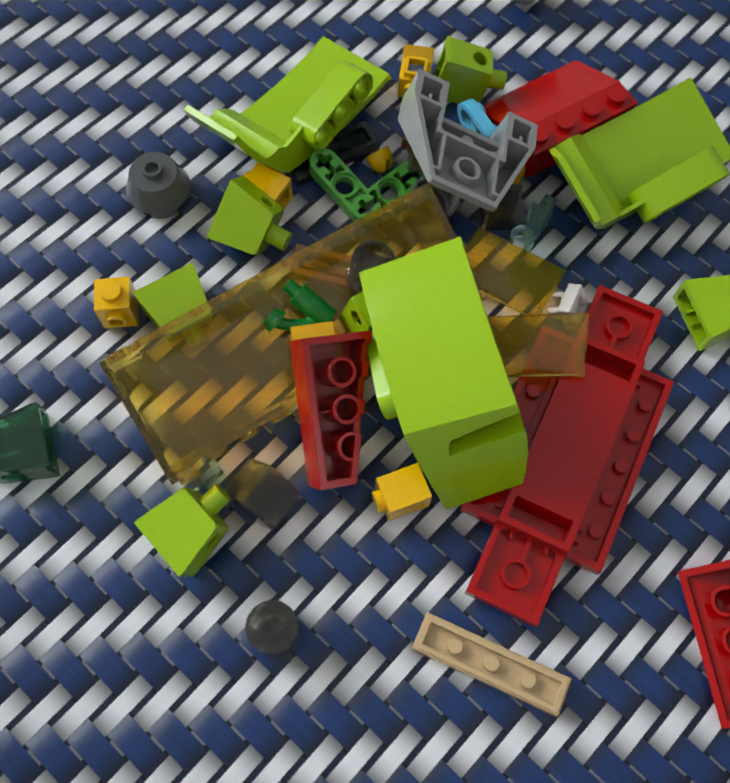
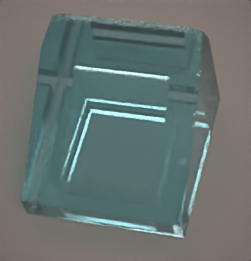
M205 448L175 468L187 487L197 490L200 494L226 477L222 468Z

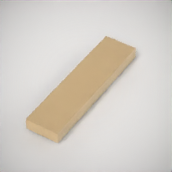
M428 612L423 619L411 650L554 717H558L572 680V678Z

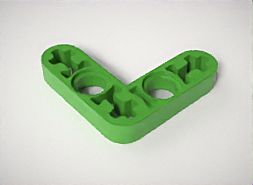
M330 149L315 150L311 154L309 161L311 176L352 222L362 228L375 225L407 201L411 195L410 191L413 185L424 175L417 159H409L367 189L336 153ZM320 161L323 164L330 162L329 170L324 166L318 168V162ZM408 172L410 174H419L418 179L411 177L407 180L404 187L403 182L406 180ZM340 182H347L352 185L353 191L349 194H341L335 186ZM385 187L394 188L398 196L395 199H386L382 196L381 190ZM375 199L377 204L372 207L371 214L363 213L361 215L359 213L360 207L368 209L373 205Z

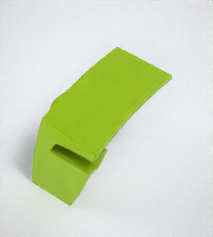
M323 36L281 81L240 114L233 109H216L210 117H207L190 105H187L184 111L195 123L261 164L289 173L311 157L315 150L321 151L325 149L334 137L375 97L391 76L388 72Z
M691 77L583 135L572 136L549 149L595 229H605L636 212L642 222L646 224L730 175L724 165L730 161V145Z
M461 236L359 272L372 325L370 330H373L372 342L368 347V358L380 410L387 420L398 417L408 445L446 509L523 484L528 459L527 435L513 387L510 384Z

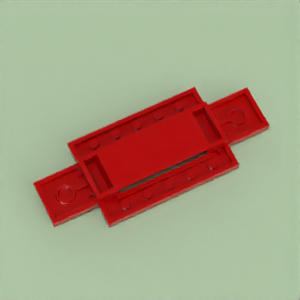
M599 285L575 339L543 326L514 390L529 448L523 484L464 503L460 509L461 512L494 526L464 594L532 627H536L539 624L564 560L596 575L602 572L674 381L643 369L645 356L663 314L662 310Z

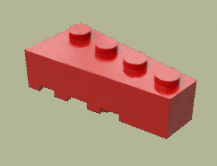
M373 330L289 341L307 480L310 487L326 490L357 484L362 438L360 424L361 415L364 414L365 400H363L365 377H368L369 371L367 356L369 344L372 342Z

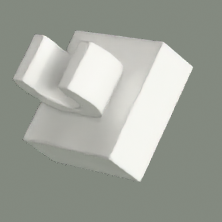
M569 283L565 293L555 292L553 294L559 306L555 308L548 307L547 312L551 319L562 320L567 331L579 332L590 302L581 284Z

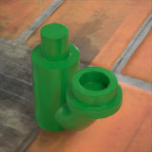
M290 278L282 289L292 297L289 302L303 313L306 318H284L286 312L283 309L280 311L275 307L262 323L267 326L266 330L268 332H271L274 328L290 331V327L329 322L337 310L304 283L300 286Z

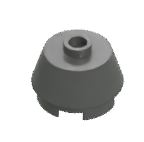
M148 152L136 158L131 164L126 184V195L129 202L137 210L150 214L151 218H168L177 214V208L186 199H189L190 179L187 172L167 154Z

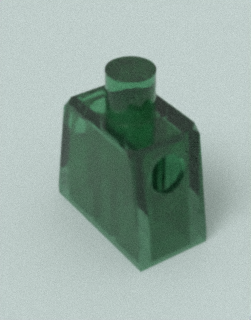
M37 402L28 404L0 417V483L7 484L61 476L49 417Z

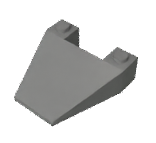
M419 69L402 97L397 120L428 183L494 212L535 150L538 125L509 111L491 137L487 138L444 117L450 83Z

